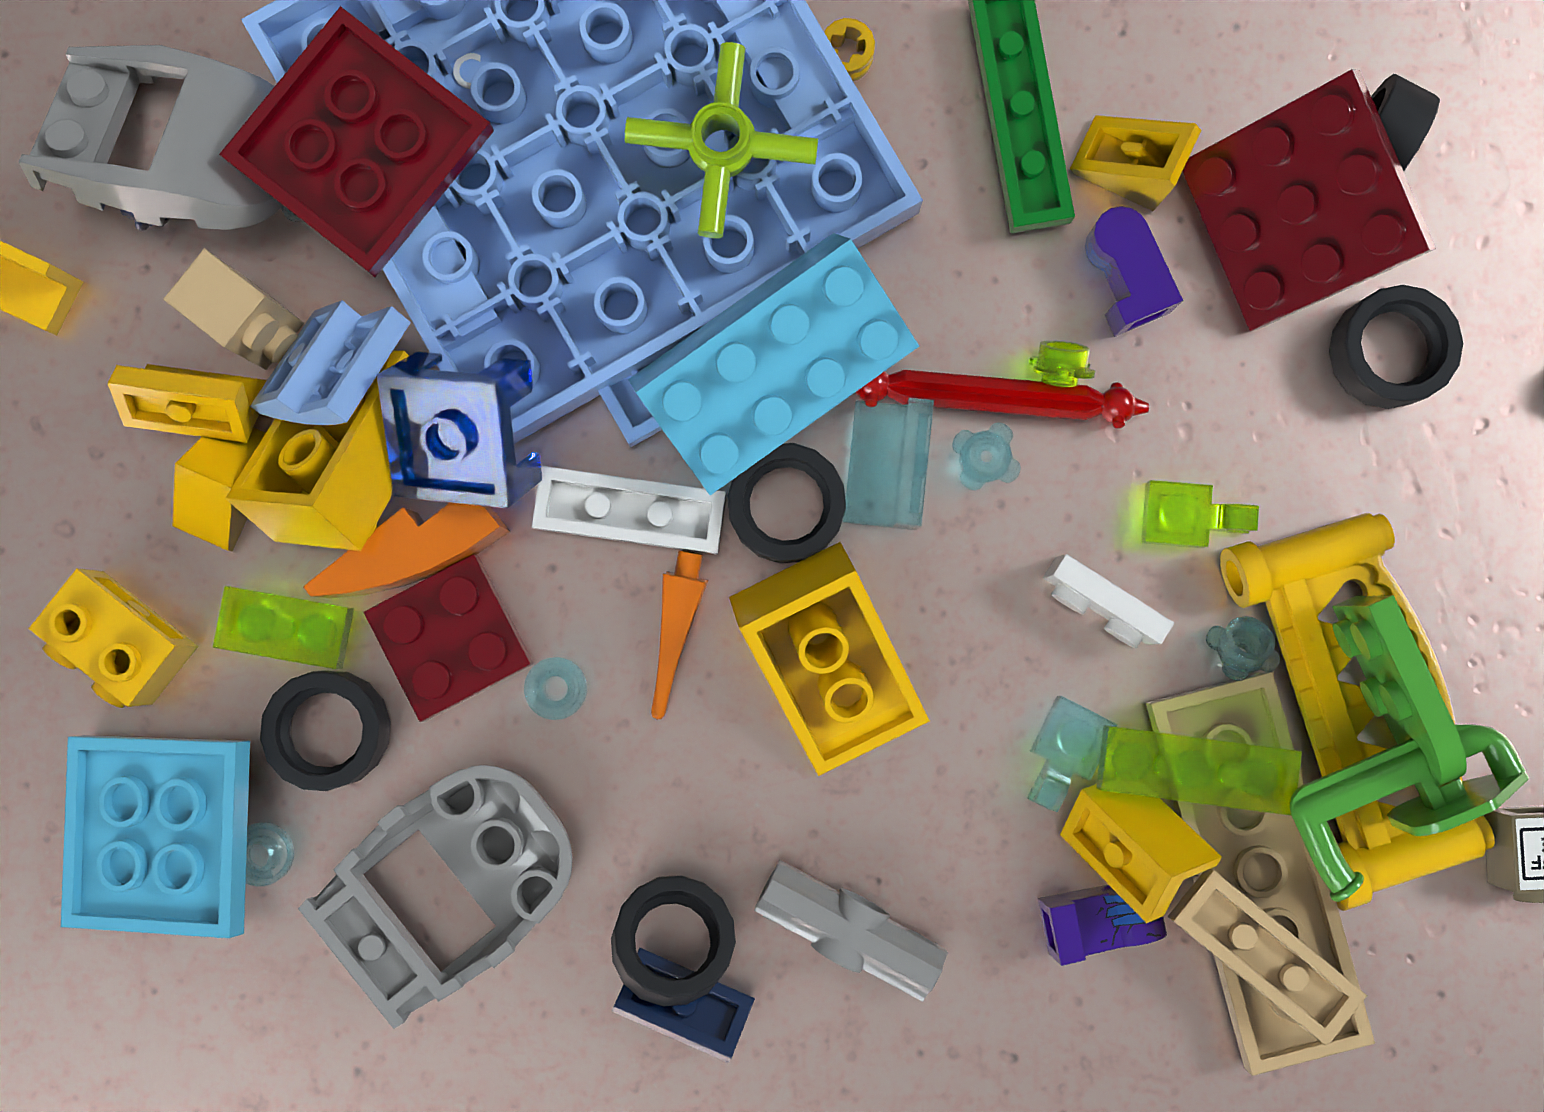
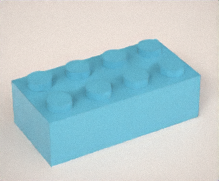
M832 233L629 378L628 381L708 494L712 495L917 349L919 344L850 238Z

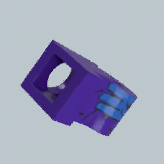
M1123 206L1110 208L1104 212L1088 234L1085 249L1091 263L1104 271L1117 301L1105 314L1114 337L1170 314L1183 302V298L1148 223L1141 213Z
M1109 885L1038 898L1048 953L1061 966L1085 961V956L1122 947L1149 944L1167 936L1164 917L1146 923Z

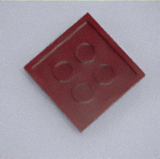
M340 6L219 155L376 278L491 136L494 129L484 117Z
M1351 69L1190 156L1183 168L1185 179L1249 331L1265 327L1436 249L1360 70Z

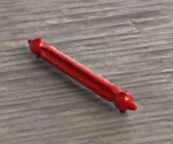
M902 370L890 375L884 371L856 391L858 397L864 400L865 405L868 407H875L878 401L888 396L901 404L1081 420L1102 415L1105 420L1112 423L1114 428L1124 427L1125 422L1131 419L1132 416L1149 412V403L1135 398L1132 392L1123 388V385L1119 382L1112 383L1110 389L1101 393L1087 385Z

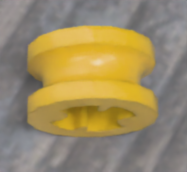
M843 18L836 20L826 27L824 33L834 47H842L845 39H852L857 42L856 52L863 50V55L852 54L849 62H842L853 81L859 80L868 72L873 62L875 40L872 31L866 24L857 19Z

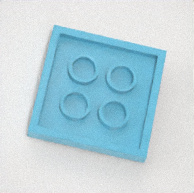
M91 735L68 737L61 927L215 938H232L244 934L250 741Z

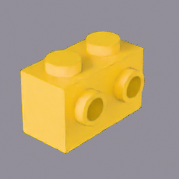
M76 568L28 628L46 642L42 649L52 660L69 669L79 668L95 681L91 686L92 690L100 698L119 708L152 705L198 648V645L104 571Z

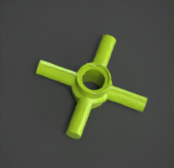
M725 42L720 45L714 102L700 109L691 124L627 117L625 124V143L688 150L694 163L705 172L698 235L707 238L723 237L730 177L743 171L752 158L816 165L819 138L755 131L750 119L739 108L746 48L741 44ZM719 130L730 131L739 139L733 148L724 152L710 149L705 145V141L709 135Z

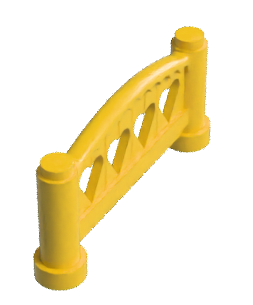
M1360 514L1260 546L1247 541L1224 548L1220 554L1223 580L1234 602L1241 608L1262 602L1266 603L1322 777L1386 750L1383 747L1358 741V735L1373 718L1374 713L1367 705L1360 686L1338 680V675L1352 658H1349L1341 649L1333 631V624L1318 619L1319 614L1348 580L1359 584L1362 589V596L1394 595L1455 724L1448 691L1430 642L1402 590L1383 564L1382 556L1386 550L1392 549L1395 544L1393 528L1383 514ZM1378 800L1336 817L1343 842L1338 843L1341 853L1353 872H1361L1364 876L1363 884L1354 894L1345 900L1336 902L1338 909L1346 911L1370 903L1374 892L1483 857L1486 850L1492 849L1495 844L1490 824L1484 816H1480L1440 833L1414 836L1391 825L1387 814L1397 806L1379 802Z

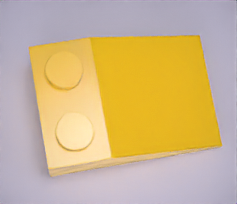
M393 350L347 423L310 425L275 418L225 499L275 542L361 551L367 539L374 533L377 522L391 499L412 358L404 350Z
M841 541L729 597L738 627L818 776L930 722Z

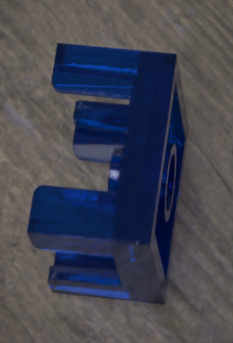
M415 352L377 374L394 497L509 508L542 481L539 453L532 452L516 465L510 409L511 406L532 392L531 360L503 358L479 373L431 370L443 361L442 354Z

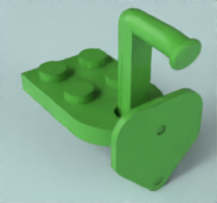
M1394 595L1354 596L1332 606L1339 621L1333 623L1332 626L1341 649L1349 658L1356 657L1366 680L1360 682V689L1367 705L1375 716H1384L1398 745L1302 785L1295 790L1290 799L1289 807L1296 827L1319 875L1331 890V899L1336 902L1345 900L1354 894L1363 884L1364 876L1361 872H1353L1327 821L1414 784L1419 796L1398 805L1387 816L1392 826L1411 835H1432L1452 829L1496 810L1529 780L1516 749L1504 734L1488 726L1454 724ZM1482 752L1492 774L1461 781L1459 777L1464 776L1467 770L1466 758Z

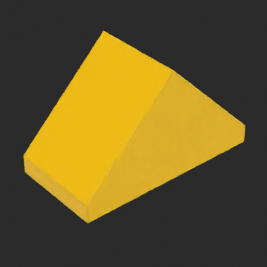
M1095 115L1070 170L1075 175L1154 211L1175 187L1201 133V129L1196 123Z
M253 427L247 443L201 437L175 463L173 527L222 549L233 551L248 518L225 498L261 442L265 432Z

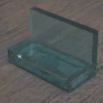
M908 398L905 405L877 402L875 407L866 406L865 401H855L845 497L846 511L843 523L917 530L922 526L934 400Z

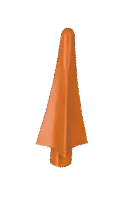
M685 550L678 551L674 573L666 571V573H663L659 660L651 709L652 717L657 720L665 716L679 660L709 581L698 578L703 555Z

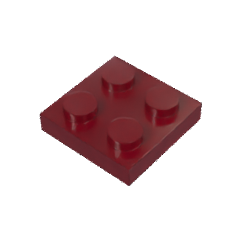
M475 554L363 612L419 722L431 719L534 664L480 557Z

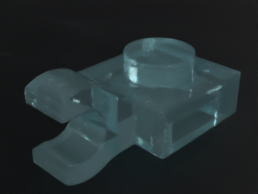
M1056 696L1030 752L1046 759L1027 799L1048 810L1058 812L1067 795L1072 774L1091 781L1118 724L1063 696Z

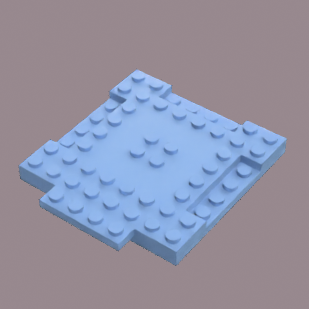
M275 0L241 19L278 83L341 6L484 117L493 127L494 132L383 268L384 273L484 449L492 455H496L599 395L604 400L630 447L656 434L662 428L628 381L629 378L832 233L850 238L858 249L919 214L923 202L916 187L805 0ZM725 42L741 44L746 48L739 108L750 119L755 131L819 138L816 165L752 158L743 171L730 177L723 237L707 238L698 235L705 172L694 163L688 150L625 143V124L627 117L691 124L700 109L714 102L720 45ZM468 53H476L480 55V62L475 59H469L460 66L459 73L461 78L471 83V89H467L459 85L455 80L453 67L458 58ZM719 130L709 135L705 145L714 151L724 152L733 148L739 139L730 131Z

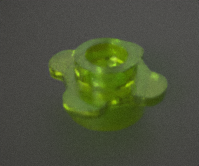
M1066 341L1040 342L1038 356H1032L1029 359V365L1033 366V372L1042 374L1041 381L1049 385L1075 387L1078 386L1079 378L1092 379L1095 377V370L1090 369V363H1088L1090 348L1085 345Z

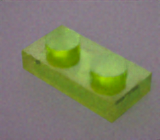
M225 586L213 648L331 669H343L354 608Z

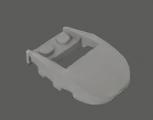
M163 45L68 47L66 56L69 60V65L30 155L22 154L19 160V164L32 188L43 191L47 181L71 188L78 203L102 211L105 205L132 212L136 222L162 226L165 218L194 219L198 228L232 230L246 228L268 219L283 206L219 155L275 86L261 77L237 67ZM157 77L185 79L149 171L107 164L139 84H154Z
M487 765L461 769L431 785L429 790L408 803L397 805L377 822L379 825L334 869L336 876L320 894L306 899L298 908L393 1029L403 1024L411 1012L435 998L438 1002L462 988L468 981L490 967L495 968L515 951V947L527 933L553 909L568 886L572 871V849L566 829L535 788L525 779L509 770ZM418 830L496 926L441 972L363 875Z

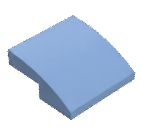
M341 300L315 310L250 407L259 414L301 424L336 425L347 423L411 322L392 306L361 316Z

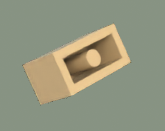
M205 248L163 298L164 301L224 348L265 370L272 363L281 361L289 347L298 338L297 332L304 324L303 321L251 280Z

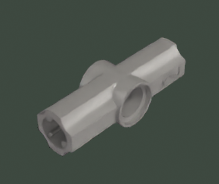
M779 860L771 873L754 911L762 914L763 917L812 942L811 946L817 952L834 963L857 973H860L863 969L922 1002L929 992L933 990L948 955L947 950L939 946L938 943H933L914 930L907 929L889 919L890 914L866 898L844 888H840L837 891Z

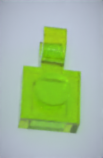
M1149 480L1145 486L1141 543L1206 548L1209 547L1210 531L1249 534V531H1257L1259 506L1212 504L1213 485Z

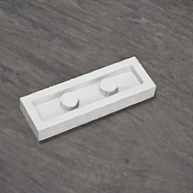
M541 466L532 528L718 555L727 493L717 490L712 495H709L704 488Z

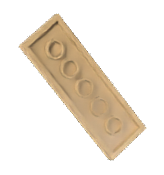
M1262 672L1147 702V711L1175 813L1222 856L1218 865L1211 869L1360 989L1337 903L1331 899V890L1319 875L1291 815L1290 799L1295 790L1304 785L1273 672ZM1202 872L1192 876L1194 882L1198 879ZM1214 955L1244 1069L1252 1076L1375 1044L1364 1001L1327 1047Z

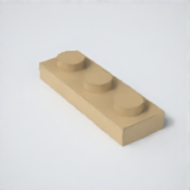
M1212 869L1202 872L1167 916L1327 1047L1368 996Z

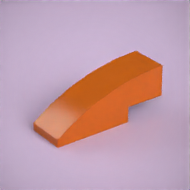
M468 487L425 522L417 512L402 507L375 529L361 551L348 550L305 584L303 588L311 597L338 598L367 595L407 586L429 578L473 554H479L509 533L510 530L479 492Z

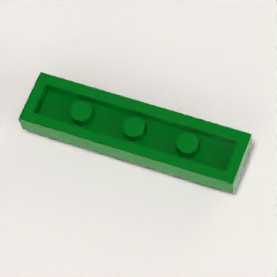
M968 0L1010 233L1070 224L1075 218L1035 0Z

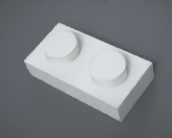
M1068 554L1055 557L1043 576V579L1056 586L1051 594L1055 599L1081 614H1084L1089 607L1109 620L1104 627L1108 633L1134 648H1137L1141 641L1145 644H1162L1174 625L1173 621Z

